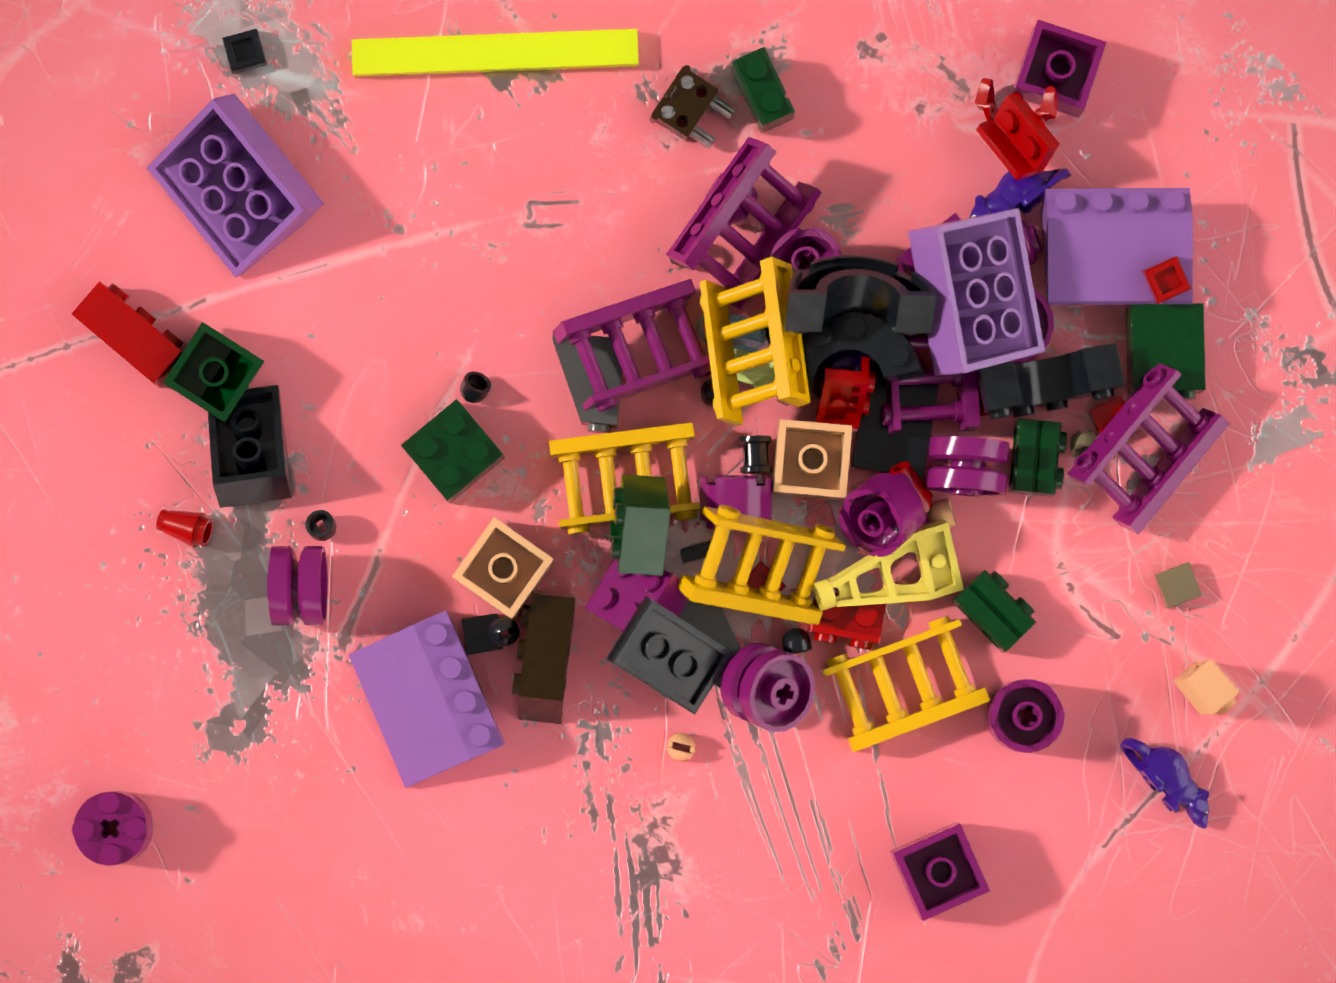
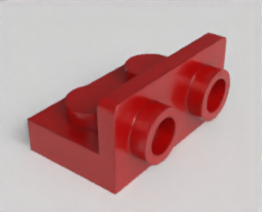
M1019 92L1008 94L995 117L980 123L976 129L1016 180L1043 172L1060 145Z
M862 356L859 371L825 368L815 422L852 425V429H859L861 416L868 415L870 394H867V392L873 393L875 387L876 372L869 370L870 357Z
M813 596L812 603L818 607L815 597ZM886 604L835 606L823 610L819 625L808 624L807 632L815 633L814 640L836 644V638L838 637L851 640L850 647L871 650L872 644H881Z

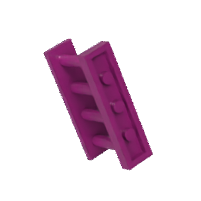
M748 137L666 255L675 263L693 271L699 264L724 285L726 290L760 279L762 274L760 261L771 257L772 249L780 237L788 231L798 228L805 216L813 210L815 202L822 192L818 188L800 181L794 187L770 165V161L777 151L765 142ZM760 176L786 198L775 215H772L749 194L750 189ZM739 205L765 227V230L754 245L728 224L729 219ZM718 235L745 256L734 274L708 254V249ZM751 297L729 305L741 309Z
M691 279L561 321L552 331L557 344L570 341L571 345L576 346L595 395H592L582 404L584 411L597 408L598 412H603L616 407L619 404L617 400L690 375H693L695 379H699L711 374L709 356L705 357L685 308L688 305L687 300L696 293ZM667 309L668 313H672L691 359V362L674 368L653 319L656 316L655 312ZM633 319L636 324L640 323L659 369V373L641 378L621 330L624 327V322ZM602 330L604 335L608 334L627 384L612 389L608 388L589 341L591 333Z
M927 334L904 335L915 349L930 348ZM934 369L925 370L927 375L891 383L885 379L887 404H882L881 416L883 425H888L889 435L897 434L902 430L901 421L954 419L955 423L959 422L960 432L975 431L981 426L976 370L960 374L935 376ZM951 383L952 387H957L958 401H954L953 405L900 407L899 385Z
M1160 363L1145 375L1143 383L1090 447L1076 458L1074 466L1067 473L1072 479L1087 486H1090L1095 481L1119 505L1118 511L1112 518L1121 527L1138 535L1230 425L1222 415L1202 408L1198 413L1173 387V384L1182 374L1178 370ZM1162 398L1188 422L1187 427L1176 440L1149 414ZM1139 425L1165 450V454L1153 468L1126 442ZM1116 453L1142 477V482L1131 495L1103 470Z

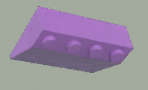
M235 93L213 98L147 167L153 177L236 278L299 229L324 204Z
M1190 188L1045 189L1041 206L1046 295L1049 305L1156 304L1142 270L1173 256L1178 257L1192 289L1160 304H1192L1193 216Z
M1019 208L908 231L915 272L927 280L937 295L931 333H927L935 376L966 373L1045 352Z
M445 610L349 654L405 788L506 745L449 611Z

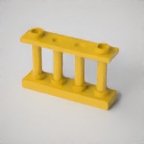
M774 257L760 261L762 273L760 279L726 290V287L708 280L700 281V305L704 312L714 391L713 408L717 415V420L736 426L743 424L742 407L777 396L778 400L797 407L811 403L802 336L793 331H785L784 328L789 284L793 277L792 265ZM764 293L765 313L730 324L729 304ZM769 327L771 343L768 348L735 358L732 339ZM773 362L775 371L774 382L739 393L737 373Z
M693 422L550 440L551 458L558 457L559 463H563L570 516L569 519L559 520L560 529L567 528L568 535L590 532V525L610 523V520H614L615 509H612L613 489L617 487L613 456H616V450L630 448L631 454H635L637 475L652 476L649 452L652 451V445L665 443L666 448L671 451L677 505H670V515H675L676 521L697 518V512L700 511V502L692 503L685 454V447H688L687 441L694 440L695 437ZM594 453L595 458H599L606 514L584 517L577 461L581 460L580 454Z
M719 505L718 509L704 506L702 513L716 525V529L701 573H697L695 577L682 574L677 588L692 602L819 625L823 612L812 603L810 594L826 548L843 552L845 550L846 544L835 536L836 532L829 527L818 524L812 529L740 514L739 510L727 505ZM735 529L749 532L733 579H729L728 583L717 581L715 575L730 530ZM763 535L779 538L780 541L765 585H761L760 589L750 588L747 585V581ZM794 543L812 545L796 592L793 591L791 595L781 594L779 587Z
M947 615L928 622L930 630L850 660L847 653L826 660L828 668L821 670L822 675L826 677L835 673L855 728H852L854 735L846 738L851 752H856L990 701L985 687L976 689L974 683L970 684L950 630L962 626L960 619L951 622ZM933 636L938 638L956 686V690H954L956 697L942 702L940 696L936 697L916 644ZM903 648L923 701L920 703L922 710L908 715L906 709L901 707L882 656ZM866 661L870 663L889 714L886 716L888 723L875 728L872 721L868 722L848 669Z

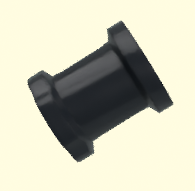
M755 435L739 437L740 443L743 444L744 466L740 467V473H772V467L769 466L768 444L772 442V436Z

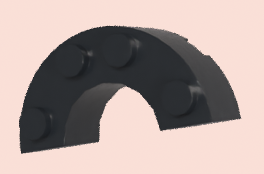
M862 255L825 257L810 262V269L804 272L798 270L791 278L784 328L785 331H793L799 334L822 332V325L829 317L839 313L856 312L880 318L891 326L894 333H903L905 335L931 333L937 295L927 280L916 272H912L911 276L899 271L898 263Z
M853 312L839 313L829 317L823 323L822 332L801 334L810 401L819 399L825 368H830L837 360L849 355H864L874 359L879 364L884 378L891 383L927 375L922 359L911 342L903 334L894 333L889 324L871 315ZM777 396V401H778L779 403H781V404H783V405H785V406L792 405V404H789V403H786V402H783V401L778 400V396Z
M1116 343L1084 348L1072 353L1025 363H1014L1013 361L976 370L985 414H990L991 420L1008 417L1012 413L1014 418L1035 414L1034 408L1046 406L1047 412L1068 408L1067 401L1091 395L1093 401L1114 396L1113 389L1125 386Z

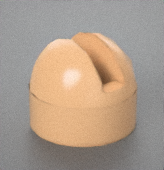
M949 498L933 503V507L928 511L929 521L933 523L944 519L948 522L949 527L956 526Z
M676 733L667 742V752L675 761H687L695 753V741L686 733ZM673 741L691 746L690 752L672 749Z

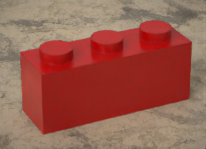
M99 281L71 314L154 385L160 387L183 351L180 347L184 342L168 329L162 334L152 326L156 319L141 306L135 311L126 304L125 301L129 296L114 283L106 287Z

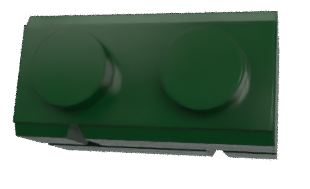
M765 47L732 61L731 71L761 133L767 132L794 118L795 110L790 99L785 97L786 91Z
M1022 418L1015 421L1008 493L1052 497L1055 495L1056 489H1062L1064 468L1058 467L1059 453H1065L1067 432L1061 431L1060 422Z
M984 570L952 602L1002 653H1005L1036 623L1031 617L1035 611L1023 598L1019 597L1015 600L1006 591L1009 584L996 571L989 574Z

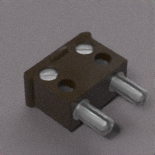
M685 65L681 68L652 112L650 122L659 123L684 141L690 136L709 149L715 143V138L696 126L708 106L727 119L732 117L735 108L715 96L719 90L691 72L689 65ZM696 90H703L705 97H698ZM683 119L686 127H679L676 120Z

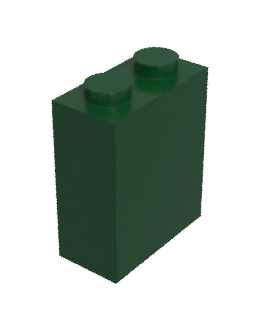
M1204 303L1132 304L1126 308L1128 394H1133L1143 383L1145 375L1160 363L1178 370L1182 375L1173 384V387L1186 400L1196 399L1195 394L1206 390Z

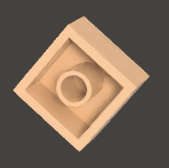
M780 419L777 427L773 495L844 501L847 495L852 425Z
M494 517L452 577L513 620L555 560Z

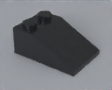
M273 385L247 389L226 422L208 412L212 482L219 507L292 498L279 386Z

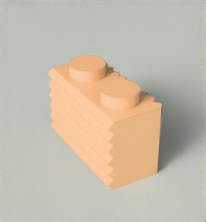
M1213 659L1197 660L1175 678L1173 682L1200 715L1211 714L1214 716L1219 714L1221 716L1237 703L1234 697L1239 694V688H1234V682H1229V677L1224 676L1225 671H1219L1220 665H1215V660Z

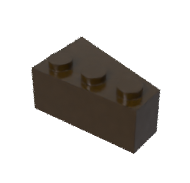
M532 593L530 605H523L521 626L527 627L526 639H519L517 649V661H523L521 674L514 673L512 695L518 696L519 720L562 724L575 598Z

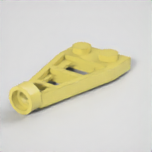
M944 519L921 526L908 541L890 555L884 557L867 555L833 577L813 583L814 597L821 611L835 606L845 607L929 601L964 590L949 524ZM906 553H915L921 574L920 580L912 584L894 583L890 571L891 564ZM879 568L883 588L872 592H859L856 581L857 577L869 570ZM833 588H837L839 591L836 597Z

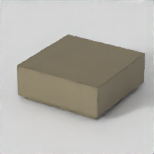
M1189 562L1154 575L1167 609L1202 596Z

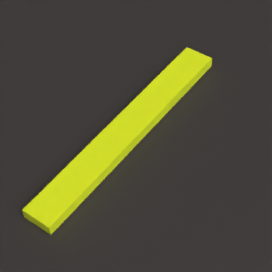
M637 29L351 39L352 71L354 77L639 66Z

